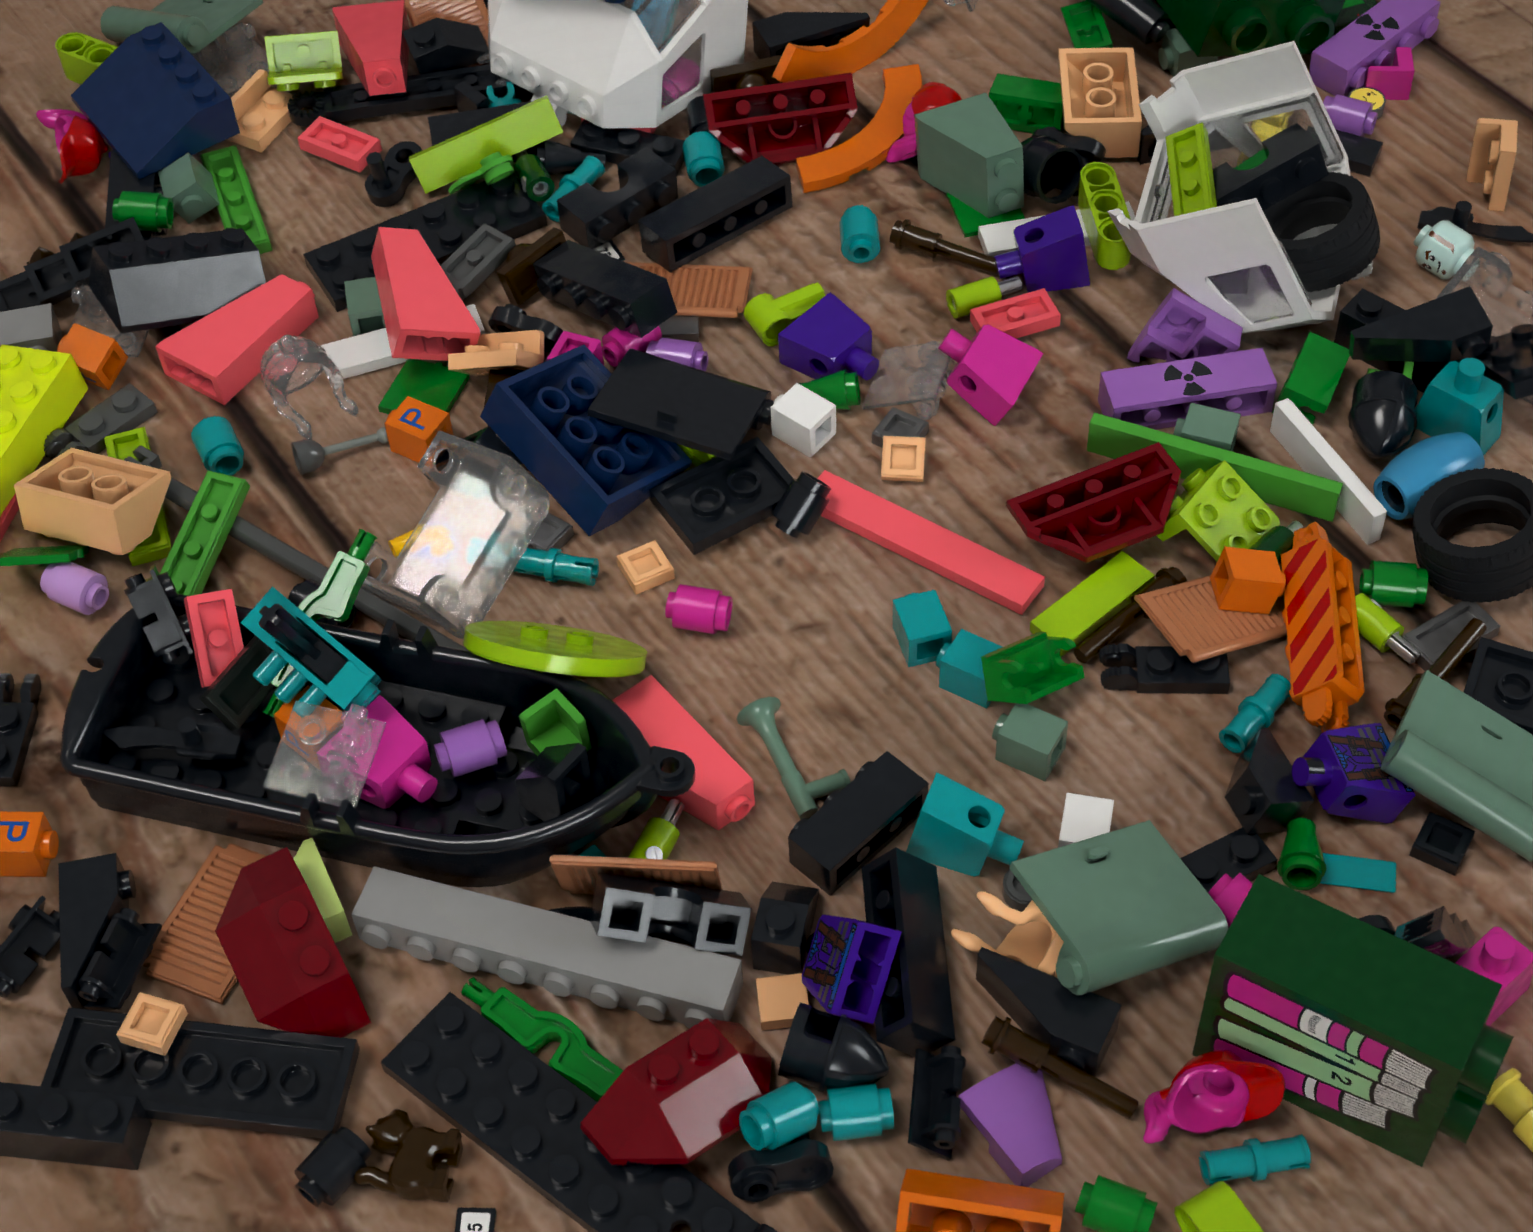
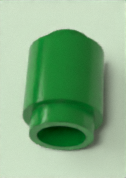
M122 191L120 198H115L113 201L112 214L115 222H122L134 217L140 231L161 232L163 229L172 228L174 205L172 198L163 197L162 193Z
M1376 560L1371 561L1369 569L1362 568L1359 593H1364L1367 597L1374 599L1379 605L1412 608L1414 603H1425L1428 589L1427 569L1417 568L1416 563Z
M1098 1175L1095 1185L1084 1182L1075 1212L1084 1215L1083 1227L1097 1232H1149L1158 1202L1145 1198L1147 1193Z

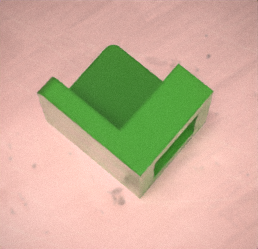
M557 688L519 715L526 743L537 756L546 747L580 743L586 747L587 752L592 749L585 718Z

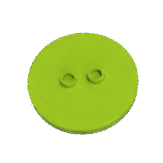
M481 621L470 623L465 627L463 645L468 651L488 660L530 670L574 676L626 677L636 675L645 669L647 650L622 638L584 629L534 622Z

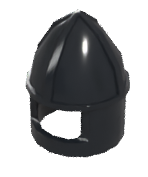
M1032 135L1021 142L1023 146L1024 194L1039 197L1053 204L1065 202L1072 197L1079 188L1080 171L1084 167L1081 155L1075 149L1047 135ZM1054 188L1061 190V194L1051 198L1045 196Z
M1375 371L1360 378L1354 387L1352 407L1348 414L1349 427L1353 432L1354 439L1372 459L1391 457L1399 453L1410 443L1417 428V413L1414 410L1418 401L1417 386L1410 378L1401 373Z
M800 1003L784 1047L778 1076L818 1088L819 1092L824 1093V1090L827 1091V1089L874 1084L888 1075L890 1066L883 1049L862 1026L847 1018V1015L841 1014V1017Z

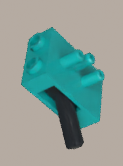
M273 586L242 620L241 624L273 650L253 673V677L263 686H268L287 663L294 667L292 672L274 691V694L285 704L290 703L308 681L313 683L293 706V711L302 719H308L327 696L352 715L357 708L362 712L380 695L381 691L376 686L381 682V678Z

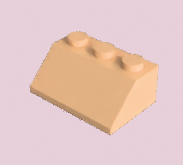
M1134 47L1059 48L1058 61L1064 129L1072 136H1084L1099 141L1106 150L1104 158L1138 157L1142 117L1139 107L1140 99Z
M70 448L14 484V489L24 530L40 533L50 538L55 537L74 542L80 546L101 549L114 555H124L133 551L138 544L152 535L171 482L170 471Z

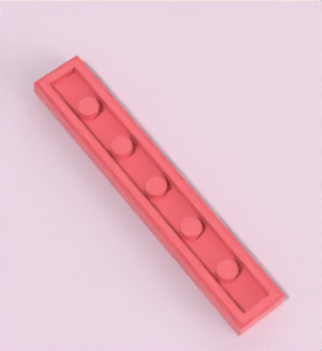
M824 470L817 478L831 487L827 495L829 502L820 516L1020 615H1023L1044 587L1045 576Z

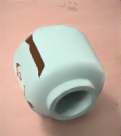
M1448 220L1439 221L1433 227L1427 224L1421 229L1414 241V245L1418 247L1415 256L1417 263L1442 280L1453 276L1461 277L1473 263L1477 251L1473 249L1475 244L1473 236Z

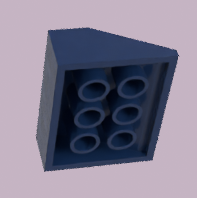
M162 22L147 26L142 31L128 36L71 95L74 104L90 123L95 126L101 136L138 179L167 167L188 152L191 155L196 154L240 133L231 97Z
M581 345L496 383L480 417L584 532L591 536L621 520L650 497L649 489L678 476L690 467L693 461L676 443L588 416V408L612 374L585 345Z

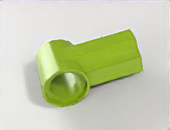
M817 282L777 298L768 293L759 294L747 303L743 314L746 321L765 345L777 346L779 345L778 334L825 297V291Z

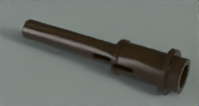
M905 219L903 222L897 220L892 228L890 243L895 244L896 249L901 250L905 247L929 255L931 258H935L938 254L998 275L995 259L992 256L942 240V234L913 226L908 219Z
M1176 567L1161 568L1156 573V579L1131 597V604L1074 649V655L1081 663L1088 662L1101 651L1100 648L1110 644L1142 617L1149 618L1134 599L1136 595L1187 582L1185 575Z
M1472 618L1431 665L1428 671L1444 680L1487 630L1485 623L1480 619ZM1422 673L1416 674L1397 698L1388 700L1385 705L1384 718L1396 730L1422 677Z
M996 1016L994 1017L981 1042L989 1047V1054L993 1055L996 1051L1029 1069L1033 1074H1036L1039 1069L1128 1119L1132 1117L1138 1106V1100L1049 1052L1050 1044L1043 1043L1011 1025V1018L1006 1017L1005 1020H1002Z

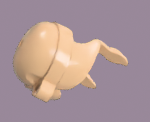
M982 891L978 892L977 898L989 913L1016 925L996 950L970 932L952 929V937L962 947L970 951L979 953L981 947H984L1058 978L1056 963L1064 942L1032 900L1025 910L1020 912L1006 906L999 898Z

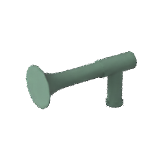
M765 697L753 701L738 713L737 722L742 726H752L759 733L778 769L781 781L800 820L803 818L809 819L819 810L814 799L829 795L837 789H844L850 783L849 776L845 769H841L838 773L805 783L775 723V713L781 706L780 699Z

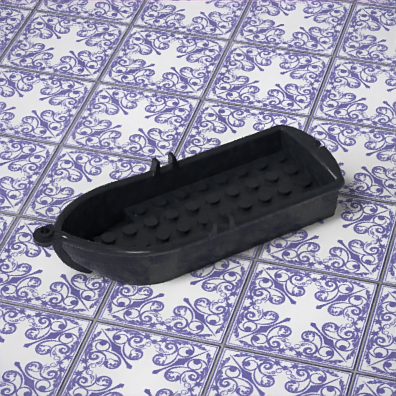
M178 594V597L172 599L179 616L186 613L184 598L187 595ZM235 605L245 647L255 635L241 622L252 608ZM133 608L111 626L87 658L90 665L101 669L96 672L80 671L65 713L60 762L64 770L68 774L80 778L91 799L101 808L280 848L287 847L289 850L298 851L304 840L312 837L321 857L370 868L376 866L460 887H493L525 879L551 866L550 856L571 854L595 840L610 828L626 824L642 815L654 803L658 795L666 797L681 795L688 791L695 781L694 763L688 755L676 750L657 746L650 747L632 719L615 702L587 683L571 675L515 667L485 659L470 651L439 646L428 627L420 626L414 641L401 639L397 632L395 620L390 619L387 620L382 634L321 622L316 623L381 678V682L376 686L381 691L380 695L426 740L432 764L427 773L435 777L438 784L433 795L425 802L420 803L405 793L390 808L382 809L325 781L322 770L319 771L281 741L275 718L263 713L277 688L276 686L241 727L231 731L199 699L209 687L201 688L194 650L193 653L188 654L185 645L179 647L178 650L181 656L166 663L163 662L161 656L155 657L154 650L143 630V626L157 621L158 618L154 612L138 619ZM557 688L585 718L592 749L587 752L595 798L563 815L543 821L520 805L515 779L522 766L527 761L534 760L537 755L526 743L519 715ZM328 696L326 697L328 701H330L332 704H334L336 707H338L340 710L347 714L349 723L359 713H361V711L357 708L352 715H350L338 704H336L331 698H329ZM184 717H192L196 721L222 723L230 732L241 736L243 742L237 759L208 760L178 756L175 749L120 750L114 742L104 736L103 732L106 729L124 726H153L179 731L178 722ZM484 719L485 723L493 720L497 721L505 742L507 756L498 758L497 764L455 778L450 769L442 772L434 750V744L441 742V732Z

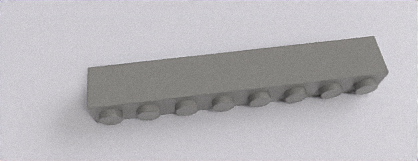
M376 866L373 867L351 913L359 939L374 948L385 949L388 946L407 951L411 956L420 960L429 961L432 958L452 963L458 969L466 972L484 971L498 975L502 980L511 984L526 982L544 987L548 992L557 996L565 997L571 994L590 999L594 1004L603 1008L613 1009L621 1007L636 1011L642 1017L649 1020L661 1021L667 1019L682 1023L689 1029L706 1018L730 1022L743 987L741 959L709 951L696 950L690 946L647 936L646 942L597 936L591 922L588 920Z

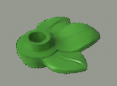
M499 151L485 157L480 161L482 167L478 171L460 177L458 181L451 185L448 189L449 194H453L460 189L469 188L480 179H484L487 185H491L508 177L514 172V163L511 155L502 156Z

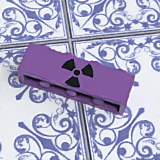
M1437 0L1380 1L1312 51L1309 74L1314 84L1334 96L1339 94L1348 97V94L1353 89L1364 87L1369 66H1390L1394 60L1396 47H1411L1412 50L1424 39H1429L1433 36L1439 25L1437 17L1440 2Z
M1263 348L1101 372L1098 402L1103 415L1156 430L1175 427L1178 417L1186 419L1191 403L1239 413L1241 416L1272 412L1277 381Z

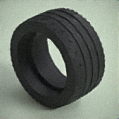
M1328 172L1329 175L1263 211L1304 293L1327 290L1349 281L1366 269L1378 253L1380 232L1372 201L1364 185L1351 175L1348 176V174L1340 172ZM1337 224L1333 229L1318 236L1293 240L1299 234L1314 227ZM1261 265L1269 280L1281 288L1271 267Z
M1477 468L1449 475V477L1436 482L1435 485L1429 487L1424 492V495L1417 502L1413 513V539L1419 567L1428 571L1429 585L1447 597L1473 603L1509 599V597L1517 596V594L1523 593L1533 586V482L1531 479H1527L1524 475H1519V473L1509 470ZM1497 523L1520 530L1512 538L1491 546L1468 547L1452 544L1446 540L1456 531L1475 524Z

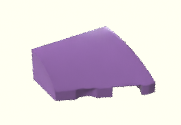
M1173 288L1135 340L1128 352L1127 359L1139 363L1140 356L1170 362L1235 352L1240 347L1243 327Z
M1016 1063L987 1077L959 1094L958 1098L961 1099V1109L989 1142L990 1155L1015 1185L1028 1187L1062 1164L1060 1146L1041 1070L1038 1069L1037 1073L1033 1074L1029 1069Z

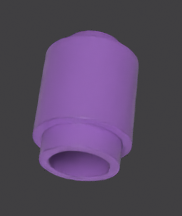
M1339 94L1335 97H1325L1323 104L1336 130L1362 137L1365 134H1372L1378 117V113L1372 111L1373 103Z
M660 338L659 341L652 340L648 344L646 353L707 371L708 353L703 351L700 342Z
M484 719L441 732V742L434 744V750L442 772L450 769L454 778L497 764L498 758L507 756L505 742L496 720L485 723Z

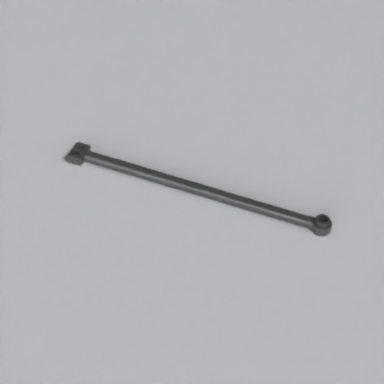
M138 446L133 451L137 460L130 456L124 459L125 461L158 469L162 467L159 455L143 446ZM171 477L165 498L189 511L197 491ZM238 515L228 534L305 580L313 579L321 583L329 569ZM360 588L354 603L356 610L384 626L388 619L395 620L398 634L408 640L414 641L420 626L428 627L439 646L468 651L459 643L366 589Z

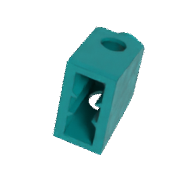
M1465 358L1460 363L1450 361L1430 382L1415 409L1418 421L1416 429L1431 437L1445 433L1464 432L1478 443L1484 455L1501 435L1504 389L1501 384L1483 376L1485 366L1480 360Z
M936 772L906 852L928 863L974 877L979 876L987 857L1010 866L1012 861L1017 860L1024 840L998 830L1005 812L1001 804Z

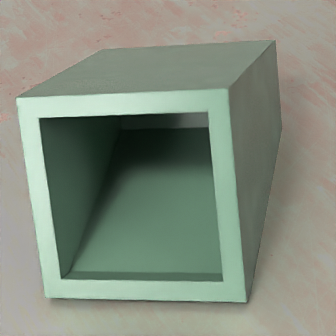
M987 93L914 115L918 175L922 180L944 193L948 192L987 218L1024 207L1023 146Z

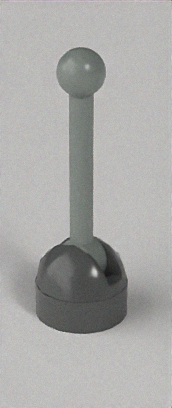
M381 427L375 434L322 447L316 441L309 439L292 442L291 447L296 467L300 475L317 470L324 462L325 455L377 441L384 444L389 441L385 427Z

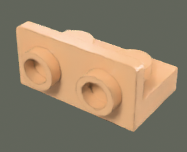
M259 69L231 97L240 133L226 140L262 153L291 123L287 104L294 94L277 91L276 88L268 85V72Z
M1479 118L1476 122L1466 181L1483 184L1482 194H1489L1488 210L1504 212L1517 152L1518 121Z
M528 330L480 334L477 345L465 346V353L448 354V370L474 376L489 375L490 369L527 370L544 362V332Z

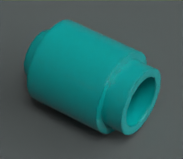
M706 131L696 132L688 136L683 143V153L687 175L696 186L702 187L722 177L725 167L720 142Z
M856 205L848 208L839 222L842 254L847 260L854 263L869 262L880 252L878 219L871 209L866 206Z
M213 416L205 418L195 425L191 432V440L204 467L209 471L229 476L236 474L243 466L244 450L230 422L224 417Z
M789 1082L748 1103L747 1109L739 1115L741 1132L747 1143L755 1150L763 1148L773 1150L815 1129L817 1115L819 1114L818 1101L810 1089L803 1087L797 1082Z
M876 1084L827 1089V1100L818 1101L821 1132L831 1131L833 1142L882 1136V1130L894 1129V1113L889 1087L877 1089Z

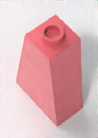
M404 0L333 7L332 11L336 30H338L339 44L369 96L406 92L409 47L402 31L409 29Z
M378 227L371 259L392 358L448 361V354L465 353V346L477 345L480 337V329L420 232L417 229Z
M283 274L273 278L159 342L155 347L164 374L225 406L319 317L314 292L304 282H297Z
M652 675L612 700L632 719L650 747L657 746L683 752L694 763L695 781L688 791L678 796L666 797L658 795L659 797L668 802L671 799L679 800V803H683V810L718 831L730 822H737L743 819L750 812L751 808L755 806L753 779Z

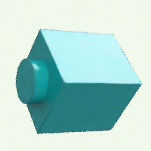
M936 590L911 593L902 598L893 599L892 627L908 668L936 661L942 646L946 642L952 643V629Z
M961 629L952 643L946 642L942 646L937 656L936 667L940 668L939 687L987 709L992 701L987 700L981 656L998 650L1002 646Z

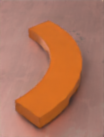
M888 0L879 10L880 12L872 24L868 27L863 25L852 34L840 39L839 44L833 46H800L788 42L772 77L784 83L846 73L853 74L879 59L893 47L915 22L929 0Z
M919 64L883 69L884 98L873 119L859 133L826 151L796 158V169L803 193L842 184L849 181V176L864 169L870 171L886 160L892 144L904 137L903 116L905 110L911 103L912 97L922 87Z

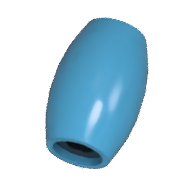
M1464 432L1439 434L1421 440L1403 450L1387 464L1374 482V495L1387 510V515L1396 520L1411 519L1420 497L1424 495V492L1429 487L1435 485L1436 482L1449 477V475L1457 474V472L1477 468L1483 469L1485 466L1483 452L1478 443Z

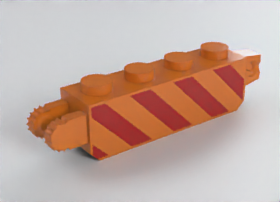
M1313 522L1305 528L1296 530L1294 532L1292 549L1281 554V567L1286 577L1284 590L1285 609L1282 611V616L1287 630L1288 644L1285 646V653L1290 668L1291 681L1289 682L1291 683V689L1289 694L1298 706L1303 707L1305 720L1313 727L1321 725L1320 729L1322 730L1321 733L1327 730L1348 727V706L1358 703L1365 692L1352 562L1329 543L1326 530L1317 522Z

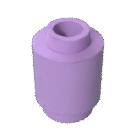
M74 562L50 563L41 576V590L47 594L50 600L84 615L93 614L101 609L108 600L109 589L106 577Z

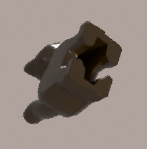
M395 1109L389 1115L379 1118L375 1125L366 1127V1132L373 1138L371 1147L374 1150L396 1153L390 1165L389 1172H384L372 1166L362 1167L357 1170L354 1177L356 1183L359 1185H373L376 1189L396 1194L406 1200L430 1198L439 1202L449 1201L454 1179L448 1178L449 1169L439 1168L436 1170L439 1164L458 1168L463 1152L462 1136L459 1129L451 1128L447 1132H437L429 1127H415L411 1123L408 1113L399 1109Z

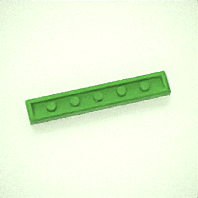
M1095 412L1090 420L1087 451L1116 459L1160 442L1181 470L1180 478L1186 479L1198 468L1205 472L1225 460L1263 502L1333 522L1343 486L1341 482Z

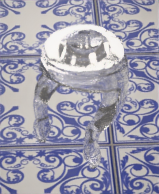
M285 335L267 348L262 356L260 365L261 380L270 394L277 411L296 425L299 434L304 439L312 440L310 423L293 409L287 400V395L306 387L324 371L332 387L333 394L340 404V408L345 413L357 417L358 407L352 399L347 397L344 390L342 373L325 349L305 337Z

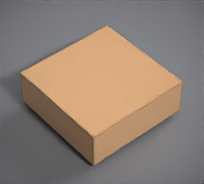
M883 436L881 480L923 482L926 438Z
M656 540L616 556L618 567L636 595L675 579L674 568Z
M802 973L756 978L761 1031L791 1027L799 1004L809 1005L807 988L802 983Z
M139 992L116 1035L120 1043L166 1056L188 1012L183 1004Z

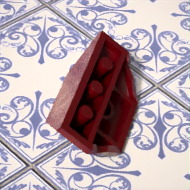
M852 73L703 94L709 133L745 164L760 156L765 157L775 165L796 162V158L826 151L833 147L858 110Z
M1160 442L1009 499L1006 501V507L1027 537L1088 563L1162 534L1181 477V470Z
M285 847L241 868L215 933L257 1022L286 1032L341 1038L370 1025L371 1021L352 978L289 849Z
M706 1018L626 1067L582 1120L580 1129L611 1165H627V1161L642 1164H688L739 1131L740 1113L747 1109L750 1101L770 1092L772 1057L740 1023Z

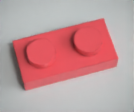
M321 116L298 137L301 150L357 172H361L368 165L366 158L370 153H380L382 151L380 139Z
M1045 288L970 309V322L976 332L983 325H991L1017 339L1060 326L1061 314Z
M232 589L186 596L184 598L201 688L210 687L244 648Z

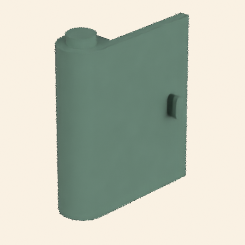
M164 0L152 10L111 6L103 12L100 27L107 39L122 43L128 36L142 31L145 27L162 22L190 53H197L263 4V1Z
M1426 670L1422 674L1381 764V770L1528 861L1533 862V735Z
M1150 820L1012 861L1009 867L1064 943L1059 951L1056 963V974L1060 983L1076 995H1084L1218 949L1228 931L1227 920L1220 907Z

